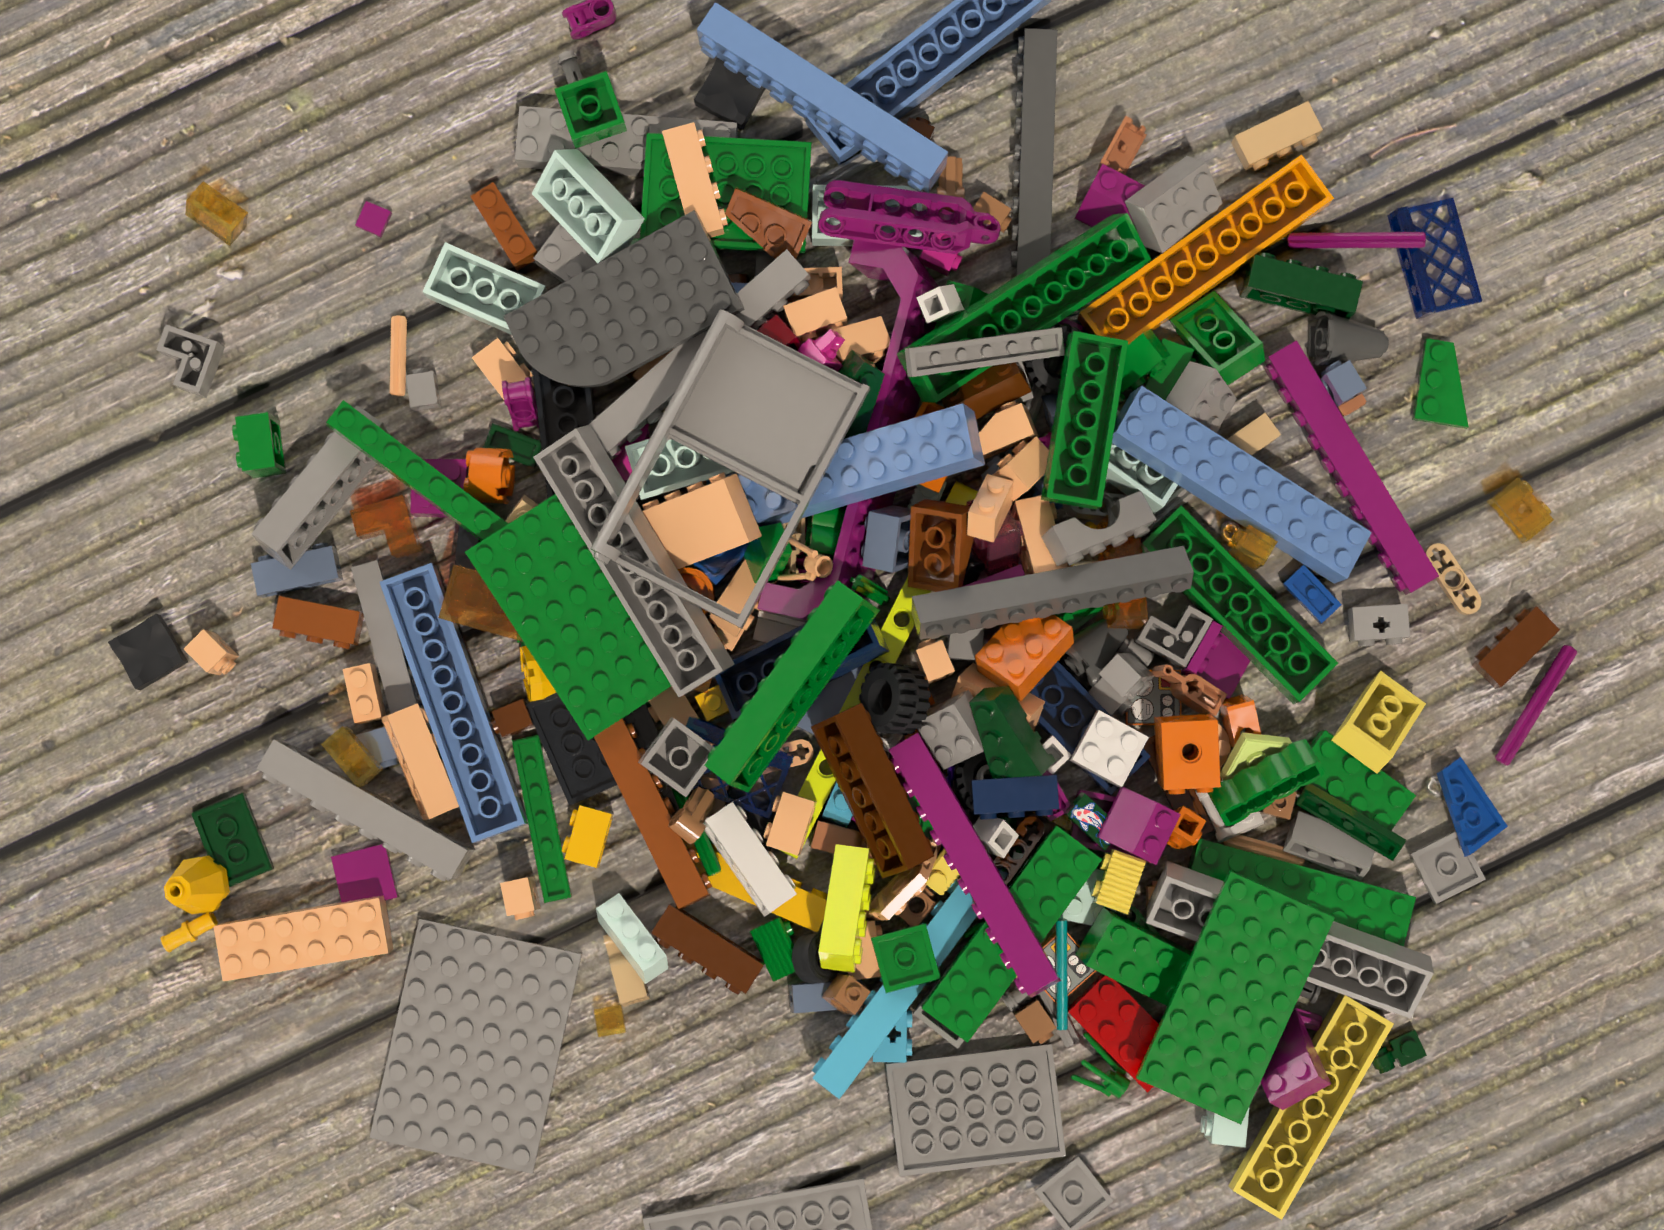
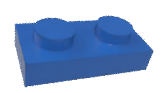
M1302 565L1282 584L1319 624H1322L1342 605L1305 565Z

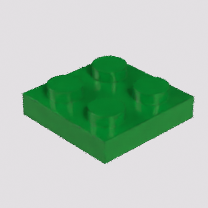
M926 923L871 938L886 994L941 979Z

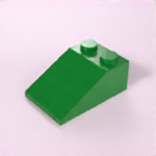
M1215 291L1170 319L1171 325L1184 344L1194 349L1192 355L1196 358L1198 364L1215 368L1227 385H1230L1265 361L1263 342Z

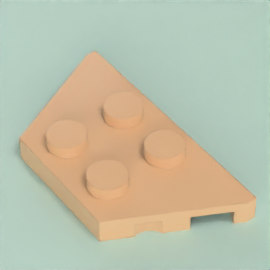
M933 838L930 842L934 857L907 871L898 873L871 900L870 910H864L868 921L889 920L894 914L896 916L901 914L907 906V901L913 895L917 896L925 889L926 882L941 848V845L937 846Z

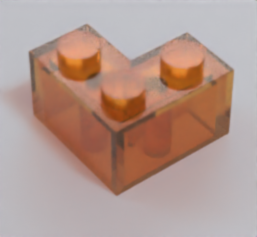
M404 495L350 510L358 538L366 540L385 534L391 555L395 558L423 551L413 515L410 513L408 498Z

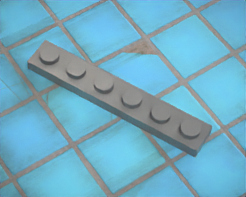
M1062 327L905 348L908 377L1065 355Z

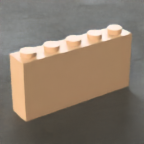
M724 472L709 478L710 484L704 486L702 481L686 487L688 493L681 495L680 490L664 496L665 502L659 503L658 499L642 505L644 509L642 510L643 514L677 569L749 543L762 536L737 473L726 477Z

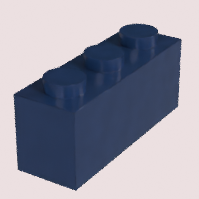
M1057 775L971 780L974 814H980V820L997 819V813L1008 812V818L1025 817V811H1036V816L1053 815V809H1059Z

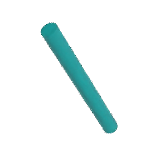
M1059 918L1056 922V972L1061 981L1056 983L1057 1030H1067V919Z

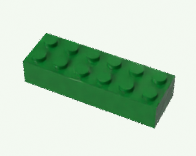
M1077 331L1067 335L1041 500L1089 509L1102 507L1128 341Z

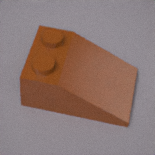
M924 499L911 506L908 587L939 592L963 586L974 537L967 535L968 511L971 506Z

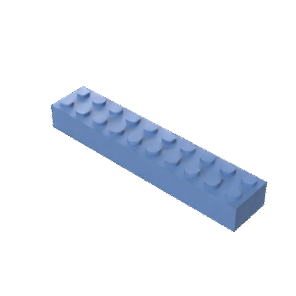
M954 0L845 86L899 120L1045 7L1051 0ZM808 115L806 116V125L838 165L844 163L860 150L854 145L852 147L846 146L838 139L839 135L831 130L829 132L823 131L815 124L816 121Z
M714 3L697 28L699 45L702 47L701 51L712 59L718 57L724 61V66L733 73H738L739 71L747 76V81L757 88L763 86L770 91V96L778 102L783 103L786 101L792 105L793 111L804 118L808 115L816 121L815 124L823 131L829 132L831 130L839 135L838 139L846 146L852 147L854 145L862 150L861 154L868 160L881 162L885 165L884 169L895 177L901 175L908 180V185L916 191L921 192L924 190L929 193L945 169L948 151L718 3Z
M1143 386L1130 393L1116 418L1112 439L1114 445L1332 583L1348 579L1372 533L1371 531Z
M962 403L843 439L802 518L985 465L975 412ZM736 472L726 474V477L736 474ZM737 473L758 527L777 523L784 524L791 520L798 506L796 503Z
M429 563L380 581L472 843L483 841L528 824L499 739L492 727L491 717L452 608H450V602L437 566Z

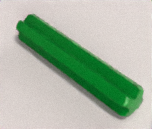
M858 574L856 578L852 577L850 579V582L853 583L852 589L873 602L882 605L884 601L887 603L890 601V597L887 596L888 591L866 577Z

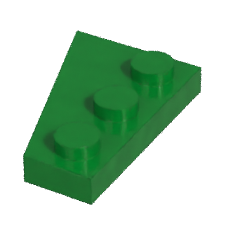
M1425 339L1412 420L1464 429L1469 427L1453 342Z

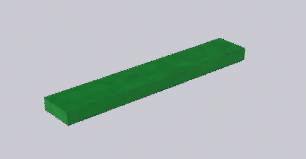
M538 735L512 740L544 903L571 898L572 893L564 853L562 852V843L541 740Z

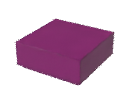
M366 201L355 226L381 238L392 212Z

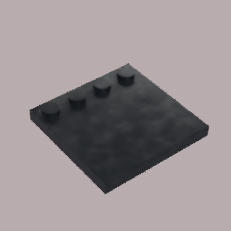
M557 693L542 700L526 704L534 727L569 806L617 785L595 738L586 739ZM645 703L625 716L624 719L627 724H633L639 736L634 739L638 748L644 747L647 751L659 732Z

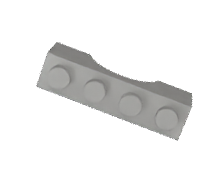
M1139 491L1121 498L1108 509L1109 520L1108 526L1105 529L1087 527L1075 517L1052 526L1042 536V539L1056 565L1059 566L1066 562L1069 566L1081 561L1084 558L1083 555L1090 553L1091 556H1095L1106 549L1105 546L1112 544L1113 547H1117L1128 540L1127 537L1134 535L1135 538H1139L1150 531L1148 527L1157 519L1142 492Z

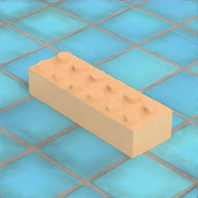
M384 895L223 922L213 926L223 981L386 954L394 949Z

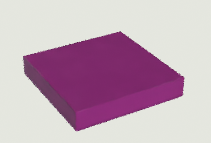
M382 844L331 857L341 902L384 895V900L399 897L388 849L384 848Z

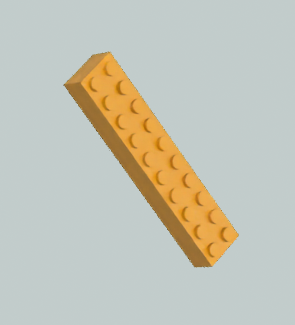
M1301 154L1079 313L1077 319L1086 328L1088 334L1126 340L1129 345L1143 332L1150 329L1153 331L1249 263L1255 255H1260V253L1266 251L1325 209L1334 197Z

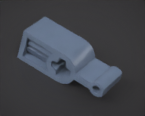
M832 981L813 984H788L790 1012L806 1013L837 1010L822 998Z

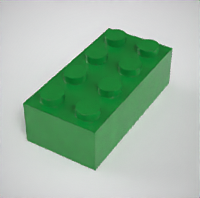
M1319 731L1310 746L1320 761L1325 774L1311 784L1392 831L1417 795L1382 770L1375 773L1334 743L1332 741L1334 736L1328 731Z
M1103 906L1076 955L1086 966L1168 1006L1192 951Z

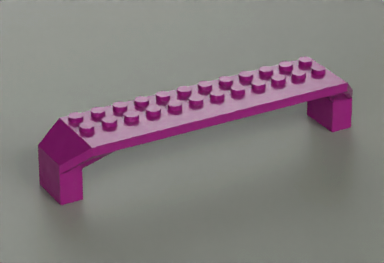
M854 240L848 263L868 278L891 282L901 298L882 370L885 376L867 428V432L912 419L916 416L920 397L902 366L897 353L935 329L936 322H926L916 297L939 286L922 262L905 247ZM896 491L847 505L832 562L833 568L831 573L825 578H815L814 581L809 582L799 590L767 583L761 593L757 609L807 623L810 612L814 608L819 607L824 600L826 590L835 584L837 580L853 590V583L850 582V579L852 577L856 578L858 574L873 582L876 569L862 566L863 557L861 556V550L866 540L867 532L865 530V520L869 515V511L893 505ZM853 590V591L856 592L858 595H860L861 597H863L865 600L868 601V598H867V597H865V596H863L862 594L858 593L857 591Z

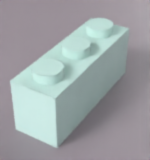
M619 893L596 908L598 922L645 984L668 969L666 954Z

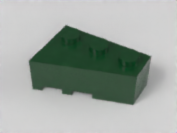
M853 350L850 351L838 372L862 385L869 386L870 391L844 439L866 433L885 376L872 361Z
M1009 686L983 688L969 702L992 779L1042 776L1056 761L1051 753L1047 754L1040 743L1041 737L1037 731L1033 732L1026 721L1027 714Z

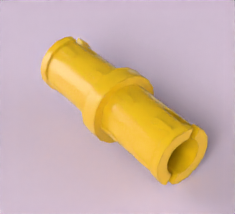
M206 912L191 922L187 920L181 923L180 928L160 938L161 943L167 952H172L188 941L192 943L198 940L199 935L218 925L217 918L213 912Z

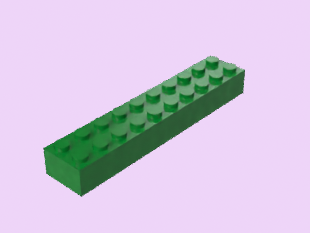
M1112 214L906 348L1049 329L1152 260L1129 214ZM905 349L897 353V356L907 373ZM991 366L909 377L922 402L936 403Z

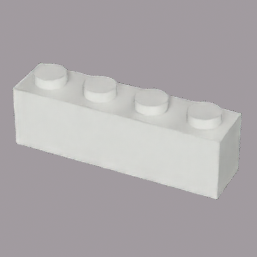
M731 802L704 821L703 824L706 825L704 831L765 917L797 894L794 890L795 884L787 874L783 875L778 868L779 861L771 851L767 852L764 848L760 833L756 829L750 828L746 822L747 816L743 809Z

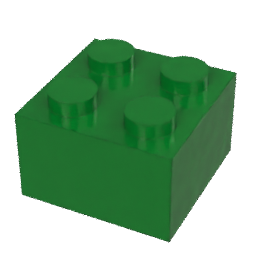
M607 71L554 89L575 149L627 131Z
M269 412L235 417L236 425H232L234 440L238 441L239 452H236L238 468H242V472L252 478L286 474L280 420Z

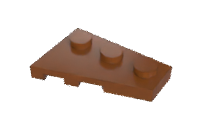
M737 187L725 211V215L775 259L786 249L796 259L812 224V220Z

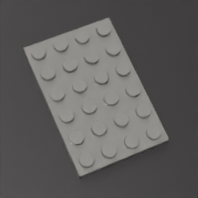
M1051 1043L909 1060L906 1063H886L899 1177L1066 1156Z

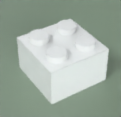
M1098 710L1095 712L1069 761L1117 787H1122L1149 737Z

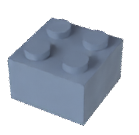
M891 505L869 511V515L865 520L866 540L861 550V556L863 557L862 566L892 573L908 568L910 508Z

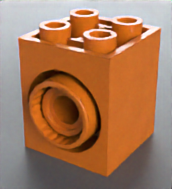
M1211 714L1154 717L1157 783L1164 790H1168V794H1184L1185 789H1196L1197 793L1213 792V788L1221 787L1218 720ZM1191 743L1192 749L1190 752L1182 754L1183 747Z

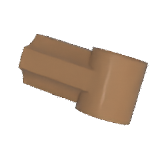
M947 157L946 167L939 176L937 194L965 199L964 187H962V158ZM943 207L940 209L941 212L942 209H945L949 212H954V210L949 207Z
M695 788L683 808L672 817L668 827L688 844L694 843L706 828V825L703 823L716 803L714 794L708 789Z

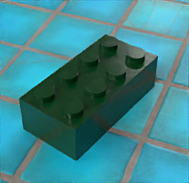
M1269 253L1255 255L1247 265L1240 293L1241 298L1310 315H1316L1320 311H1328L1350 319L1356 313L1363 281L1357 280V276L1353 274L1340 273V275L1329 273L1330 270L1321 266L1308 268L1302 266L1303 263L1297 260L1288 259L1286 262L1276 260V256Z

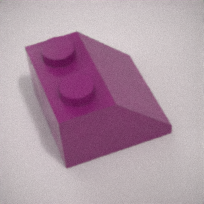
M1102 164L1074 219L1091 228L1112 214L1128 213L1132 220L1125 201L1145 187V185Z
M1121 787L1097 837L1142 860L1157 865L1181 814L1125 787Z

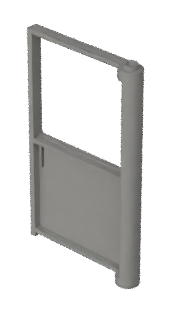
M720 309L591 547V550L595 552L593 557L607 565L611 560L743 629L870 391V387L865 384L862 385L748 327L735 315ZM668 440H674L798 505L740 614L645 566L612 547L614 539Z

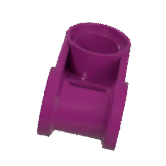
M588 0L563 10L562 16L569 23L572 31L570 33L571 38L581 39L592 32L613 24L617 13L611 0ZM603 6L610 8L605 16L597 15L599 8Z

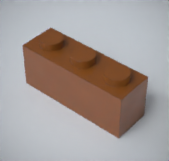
M492 182L471 195L470 197L515 269L519 271L535 261L534 257L538 253L495 183Z
M279 596L272 628L279 630V636L296 639V634L305 635L308 642L323 644V639L334 641V647L349 649L350 644L356 646L359 644L364 614L359 611Z

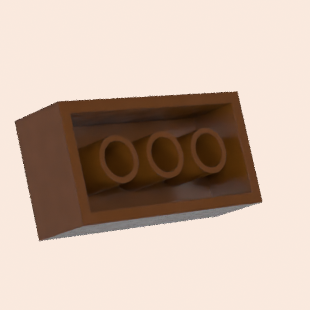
M674 903L668 905L651 932L656 936L654 940L666 949L671 946L680 951L677 955L679 958L689 964H692L694 961L703 966L701 971L714 980L717 976L727 982L725 987L737 995L741 991L745 994L747 993L765 965L763 960L687 911L678 909Z

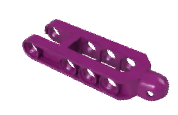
M834 180L826 185L823 200L828 209L821 211L818 223L821 232L831 237L956 254L969 248L970 243L992 244L998 239L1001 230L1000 224L994 216L989 213L975 212L971 204L962 197ZM838 191L843 193L845 197L843 199H835L830 194ZM889 199H894L898 201L900 205L896 207H890L885 203V201ZM916 203L924 204L927 207V209L923 211H918L913 208V205ZM949 207L954 210V213L945 215L941 213L940 209ZM836 218L840 221V224L830 225L826 222V219ZM990 220L991 224H985L984 221ZM889 225L895 228L896 231L886 233L882 231L881 227ZM912 229L920 230L923 233V235L920 237H914L909 234V231ZM945 233L951 238L947 241H942L936 235Z

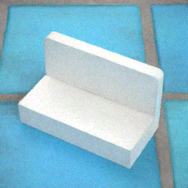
M759 611L753 640L767 643L805 624V622Z

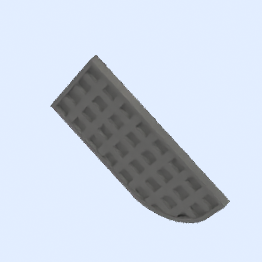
M693 210L503 317L520 353L538 372L565 385L597 387L616 381L709 330L720 309L733 315L745 309L698 213Z

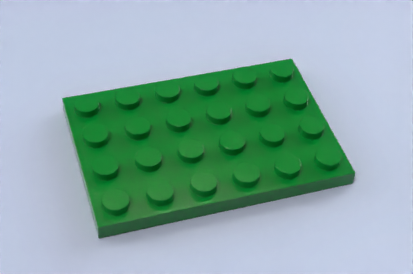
M647 133L641 213L645 219L640 228V240L685 215L663 134ZM704 136L706 146L701 147L703 156H709L713 172L708 174L711 183L716 182L720 194V198L716 199L718 210L724 208V212L726 211L737 187L802 217H808L812 142ZM727 216L728 225L723 226L724 234L710 238L714 248L765 251L763 247L753 238L749 237ZM806 238L799 253H805Z

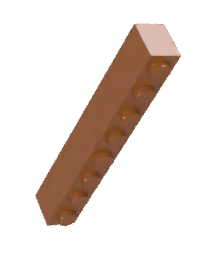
M623 717L594 736L678 909L682 910L710 896L711 894L708 889L712 887V884L706 872L700 874L696 865L700 860L694 848L688 849L684 839L668 827L672 819L671 814L675 812V809L669 797L663 798L659 790L663 787L660 779L638 763L646 750L644 747L638 748L634 739L639 736L633 724H627Z

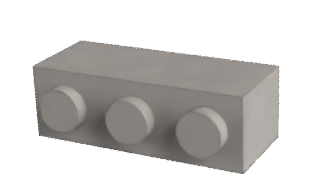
M1298 811L1290 823L1283 848L1284 852L1359 881L1370 870L1375 852L1329 823L1316 818L1312 814Z

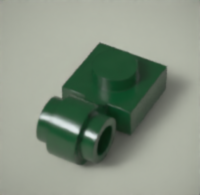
M1412 1029L1388 1040L1392 1050H1387L1386 1046L1381 1047L1372 1064L1375 1070L1378 1069L1379 1073L1382 1074L1395 1068V1059L1399 1066L1403 1067L1427 1056L1416 1031Z

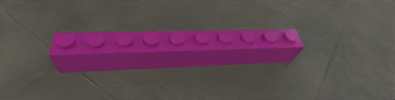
M1297 340L1270 355L1264 361L1266 364L1264 369L1268 377L1272 381L1276 380L1280 387L1278 390L1280 397L1286 404L1290 403L1294 410L1292 415L1299 427L1303 426L1309 435L1306 437L1309 445L1314 451L1318 450L1323 458L1321 464L1328 474L1332 473L1337 481L1335 487L1340 496L1346 497L1351 505L1349 510L1356 521L1360 520L1364 528L1372 532L1368 542L1371 545L1375 544L1379 551L1377 555L1379 561L1384 568H1389L1393 574L1392 582L1399 592L1403 591L1407 595L1439 577Z
M916 733L889 749L893 756L889 760L893 763L895 772L897 774L902 772L906 781L902 784L910 798L915 796L920 805L916 809L924 822L929 820L933 827V830L930 831L932 838L937 846L943 844L947 851L944 859L951 870L956 868L961 878L957 881L965 895L970 893L975 903L971 906L979 919L985 918L989 926L985 931L992 943L996 944L998 942L1002 948L1003 953L999 955L1006 968L1010 969L1012 967L1015 971L1017 978L1013 980L1021 994L1027 992L1028 996L1032 998L1060 982L1059 975L921 735Z

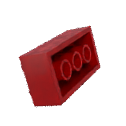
M1101 974L1068 1007V1013L1148 1093L1154 1086L1138 1080L1136 1075L1159 1024L1116 980Z

